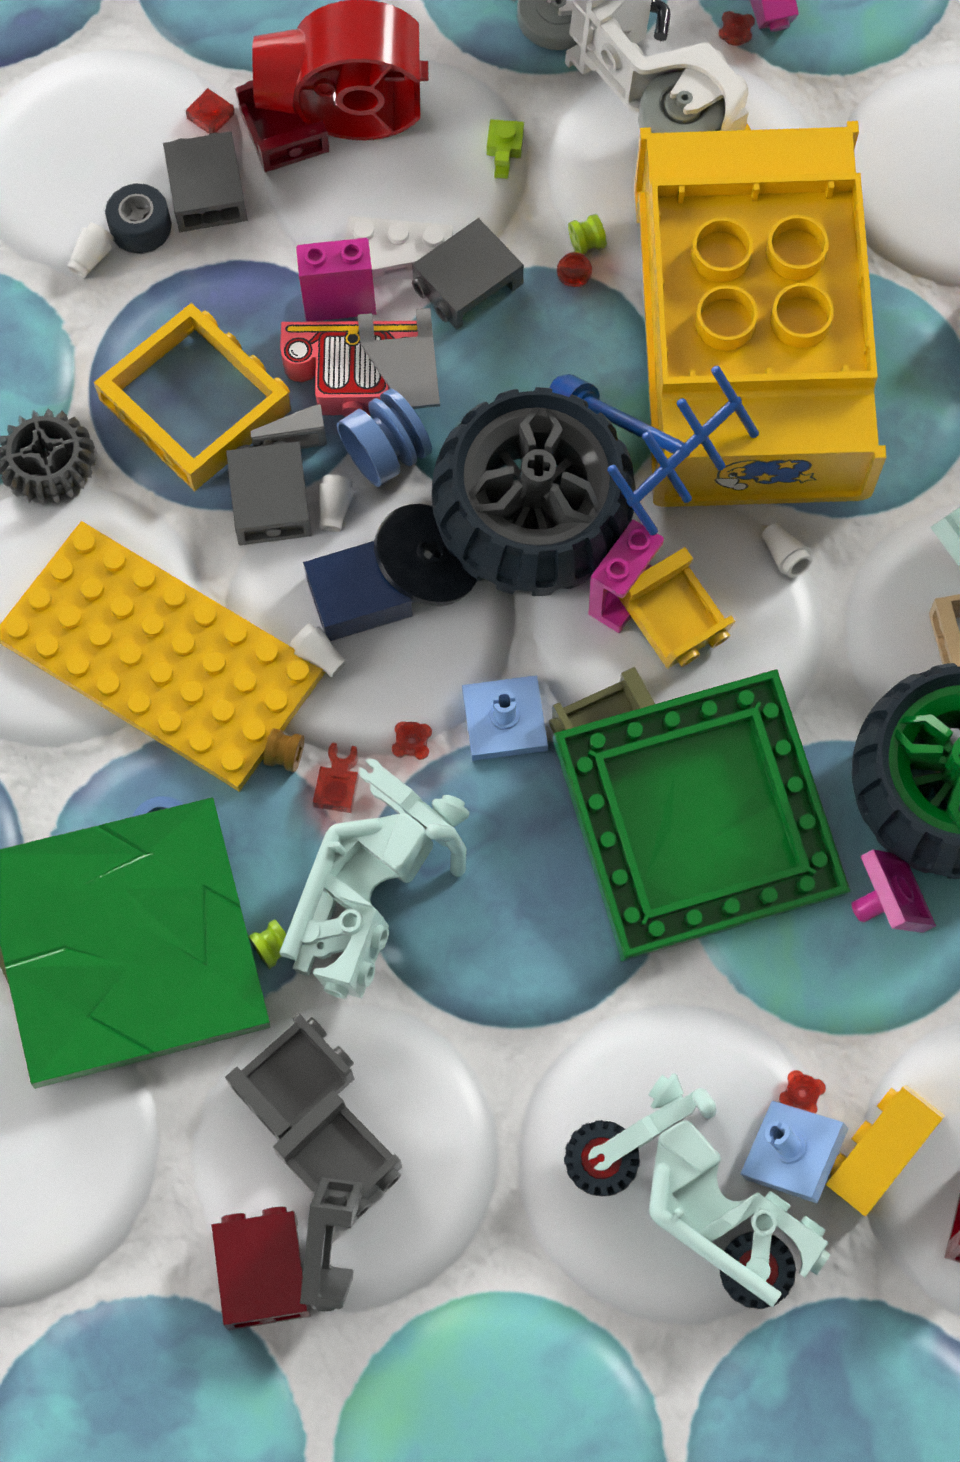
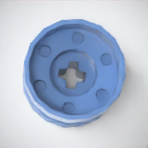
M392 388L382 393L380 400L375 398L368 402L371 417L365 411L357 409L337 422V430L346 451L361 473L376 487L383 485L400 474L398 459L410 467L417 463V457L422 459L432 453L429 436L417 413L406 399Z

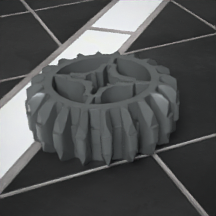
M47 408L44 416H39L33 410L32 418L28 420L19 415L18 422L20 425L16 427L8 424L7 432L9 435L0 436V474L2 475L1 479L4 485L10 487L16 497L23 494L24 499L28 503L37 497L39 503L43 506L50 497L57 504H59L60 495L62 494L73 498L72 488L84 489L85 483L83 478H92L93 472L90 466L95 465L96 462L93 453L95 446L93 440H90L87 428L81 426L79 420L75 417L68 419L67 414L63 411L54 417L53 412L49 408ZM45 448H46L47 453H48V456H47L48 465H45V462H44V459H43V458L45 457V454H44V449H45Z

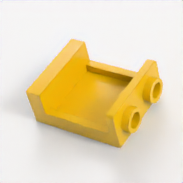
M686 547L642 572L624 598L618 597L667 669L677 663L681 667L688 665L700 656L698 650L708 644L711 648L722 644L731 636L728 631L736 622L732 615L724 618L689 566L693 561V557Z

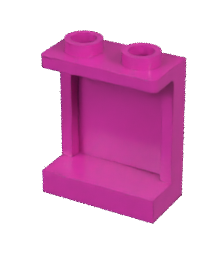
M367 238L296 246L306 322L358 317L359 314L372 313V315H377L369 240Z
M634 519L631 521L591 575L588 615L618 633L622 631L631 616L618 597L624 598L642 572L652 567L649 563L664 542V538L661 535L655 534L652 536L644 525Z

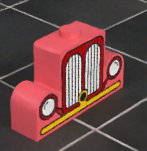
M358 321L281 322L280 350L284 372L289 379L296 382L309 381L316 375L317 405L321 404L322 415H343L346 417L357 409H361L370 415L368 402L375 398L380 400V395L390 388L360 344ZM373 321L375 340L418 336L417 321Z

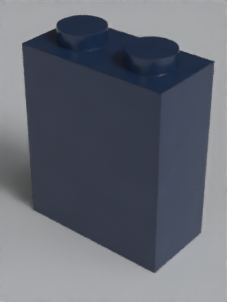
M374 541L303 562L306 580L323 631L330 641L413 617L412 602L416 601L402 595L386 580L376 561Z

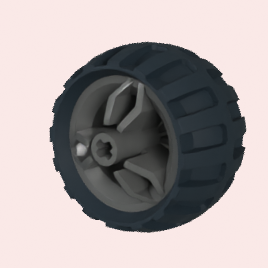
M536 387L534 391L519 392L518 389H513L498 394L495 401L490 404L487 401L478 404L449 433L439 452L433 472L431 490L433 514L445 546L451 555L460 560L464 570L478 581L486 579L494 583L497 590L513 594L515 590L531 591L533 597L547 596L557 589H572L579 586L591 577L632 521L634 510L627 505L626 498L607 471L610 465H616L633 492L636 490L633 464L628 449L622 441L618 440L616 428L602 413L595 414L588 408V403L573 394L567 397L552 393L551 388ZM514 460H521V469L518 468ZM546 515L554 527L547 528L545 523Z

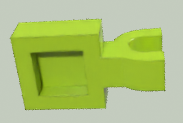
M490 119L487 156H495V178L508 179L510 159L521 158L524 122Z

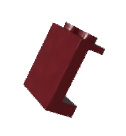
M253 80L235 88L239 111L265 173L330 152L328 133L323 120L308 125L298 114L256 108Z
M284 1206L271 1207L262 1210V1216L246 1218L244 1213H235L221 1217V1223L211 1224L223 1325L228 1331L311 1317L309 1305L300 1304L303 1267L297 1229L298 1219L294 1211L287 1212V1207Z

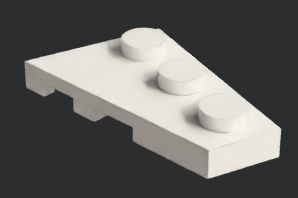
M349 216L345 240L367 238L369 240L372 275L377 277L385 275L384 271L405 268L408 271L412 270L414 262L453 236V225Z

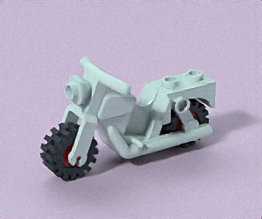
M675 1073L669 1079L661 1075L648 1094L654 1099L650 1107L660 1109L627 1129L611 1121L596 1120L595 1122L582 1125L577 1131L575 1130L565 1147L564 1164L567 1168V1174L579 1189L595 1196L615 1195L629 1187V1184L634 1181L640 1166L639 1148L659 1136L649 1205L651 1219L716 1266L720 1271L725 1291L734 1301L747 1308L765 1309L773 1307L787 1297L794 1285L796 1264L786 1244L778 1237L772 1235L776 1227L788 1235L798 1248L802 1262L799 1274L804 1278L809 1271L817 1275L831 1255L824 1250L829 1243L822 1238L826 1230L807 1216H804L801 1222L787 1213L791 1205L773 1192L769 1191L766 1197L757 1192L742 1201L729 1200L720 1192L717 1181L718 1165L721 1161L720 1154L691 1122L684 1120L692 1115L696 1108H698L703 1117L713 1118L716 1115L715 1101L703 1088H698L683 1097L684 1093L679 1078ZM753 1215L751 1218L753 1231L743 1233L734 1238L725 1250L712 1242Z

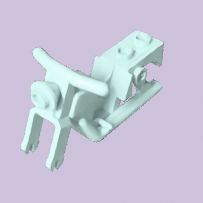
M375 759L366 760L368 765L374 769L373 772L368 773L367 770L359 767V775L365 782L370 783V790L375 798L382 800L399 814L338 823L328 828L279 952L282 957L295 960L293 969L306 976L310 975L316 958L326 959L331 954L343 952L334 963L325 968H315L313 972L315 977L324 986L326 993L341 999H346L347 995L358 998L363 997L366 987L373 981L375 962L379 951L385 947L388 940L389 925L377 909L372 906L370 901L374 888L392 878H399L404 883L411 882L433 849L432 840L448 847L451 851L450 871L452 875L460 877L466 870L467 849L454 828L470 815L469 811L464 807V801L451 795H443L442 799H434L432 801V809L411 788L383 768ZM338 902L346 910L340 914L339 918L331 919Z

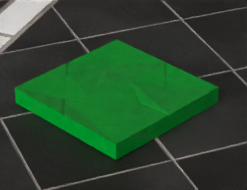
M778 669L554 733L552 739L622 962L838 898L851 892Z
M213 797L0 849V947L29 1078L34 1089L270 1028V1021Z

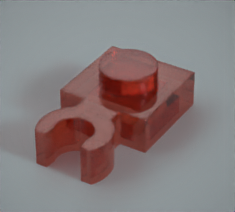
M332 742L328 749V756L332 766L331 768L320 766L313 806L315 808L352 813L359 775L358 772L349 770L357 764V747L352 746L350 755L347 758L341 759L336 756L338 753L337 743Z

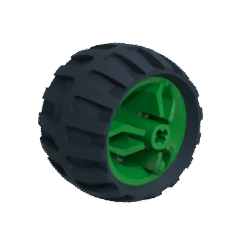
M955 663L933 666L925 672L906 677L891 688L874 705L864 720L856 739L852 758V783L856 803L864 822L867 823L874 833L877 841L889 853L895 854L907 862L910 867L926 874L934 873L947 876L950 879H960V737L954 744H952L950 739L953 734L950 730L951 728L960 730V667H957ZM922 739L926 744L917 743ZM911 769L931 770L940 772L918 777H912ZM932 788H934L935 797L929 802L926 797L929 796ZM942 802L947 804L945 811L939 809Z

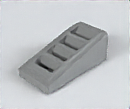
M321 404L308 407L252 430L253 446L272 445L277 441L283 440L290 442L300 441L301 449L327 445Z

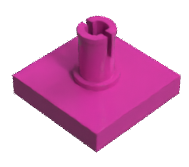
M875 849L860 856L875 889L873 892L851 903L853 912L860 922H866L885 912L892 929L924 933L936 927L907 862L893 853Z

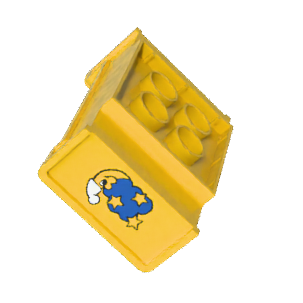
M847 121L846 127L670 133H651V127L640 128L634 195L636 223H640L651 426L686 442L694 434V431L677 406L679 399L684 398L701 426L729 401L711 372L712 367L717 365L720 366L736 395L741 398L742 405L759 431V435L756 438H751L734 411L708 436L724 461L725 468L717 470L704 447L700 444L674 469L692 496V500L684 503L666 476L652 490L653 503L656 506L686 507L861 501L873 495L887 457L886 445H879L874 394L878 378L861 173H856L854 155L859 134L858 121ZM661 448L668 459L672 453ZM651 452V471L653 474L660 465Z

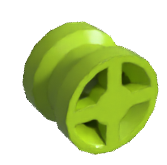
M597 214L588 216L587 220L583 222L574 220L568 223L570 240L578 256L587 254L588 250L592 248L601 250L607 247L605 230Z
M274 919L268 923L267 929L263 932H254L248 936L255 951L269 970L276 966L277 960L282 957L279 952L286 937L285 931L277 920Z

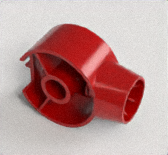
M372 0L339 1L322 6L311 12L300 22L297 29L253 36L252 71L256 108L298 114L308 125L323 120L329 136L348 140L387 138L409 129L420 119V82L429 81L428 61L420 60L419 22L398 7Z

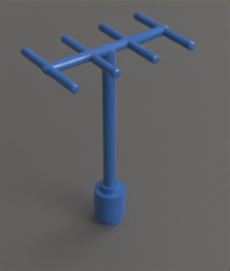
M717 365L712 367L711 372L729 401L701 426L684 398L679 399L677 406L694 431V434L686 442L600 401L599 391L593 384L571 374L558 376L550 385L552 393L567 397L573 394L588 403V408L595 414L602 413L611 423L642 438L659 463L660 467L634 492L616 465H610L607 468L608 473L626 498L627 505L632 507L648 533L652 536L657 534L658 529L640 501L667 476L683 502H690L692 496L674 469L696 447L702 444L717 470H723L726 465L708 437L721 423L735 411L750 437L756 438L759 435V431L742 405L741 398L736 395L720 366ZM661 448L672 453V455L667 459Z

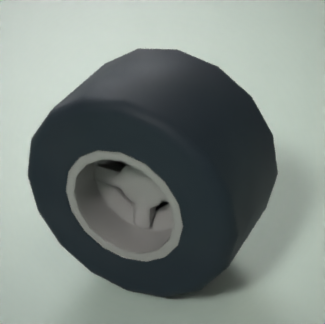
M134 183L118 189L107 201L105 209L110 234L114 237L113 241L119 248L129 253H147L162 246L170 236L172 223L167 202L158 189L148 184Z

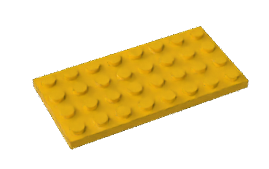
M80 521L0 624L1 645L238 792L241 791L264 759L265 747L271 730L273 728L285 730L326 673L323 669L295 655V649L83 521Z

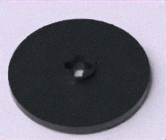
M409 504L399 507L389 513L378 527L374 539V553L377 564L386 580L402 595L410 597L411 600L421 604L443 606L461 600L475 586L477 579L464 570L460 560L451 555L445 546L433 514L432 506ZM426 550L432 554L430 559L424 556Z

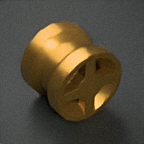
M273 728L265 747L264 765L273 767L279 764L283 765L287 771L296 772L303 753L304 735L294 734L288 736L282 730Z

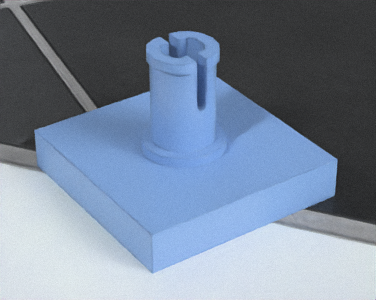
M537 675L462 685L472 761L548 751Z
M771 1101L740 1174L748 1181L818 1203L849 1128L841 1121Z

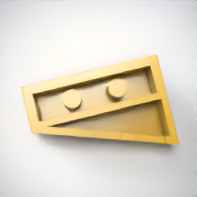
M904 1085L899 1092L891 1087L876 1106L882 1113L873 1125L865 1120L851 1138L857 1145L848 1157L841 1152L839 1153L829 1174L832 1177L826 1183L831 1190L865 1217L945 1117L942 1112L907 1085Z

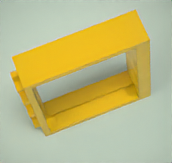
M192 303L94 381L99 400L193 491L200 488L228 464L227 450H235L243 445H251L252 430L279 420L291 411L290 390L287 385L278 377L273 379L266 372L263 363L255 355L252 354L249 357L242 350L241 344L230 332L225 334L221 331L216 320L208 311L204 310L201 312ZM196 330L267 398L193 458L143 411L123 389Z

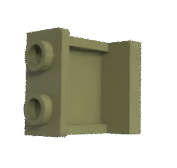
M633 667L622 672L620 682L564 708L560 702L552 705V719L549 720V725L554 734L654 705L655 702L636 668Z

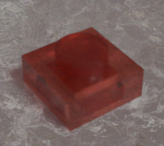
M208 88L185 110L187 119L209 134L218 132L235 114L234 105Z

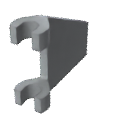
M430 308L416 309L418 336L375 340L372 313L359 314L360 344L388 387L399 392L413 409L440 407Z

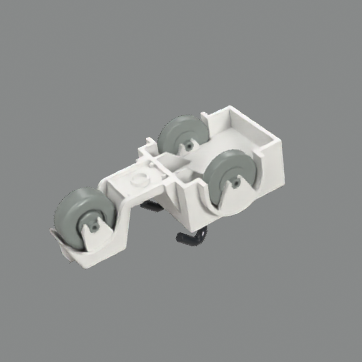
M518 0L517 21L523 34L540 47L551 50L568 49L565 56V64L568 68L575 65L582 75L591 70L593 72L597 71L627 108L633 112H639V129L651 127V133L745 129L749 114L745 108L749 93L748 85L741 75L736 74L726 63L724 55L719 50H715L710 43L704 42L644 57L637 43L646 38L650 12L657 14L654 38L657 41H665L667 39L671 12L665 2L661 0Z

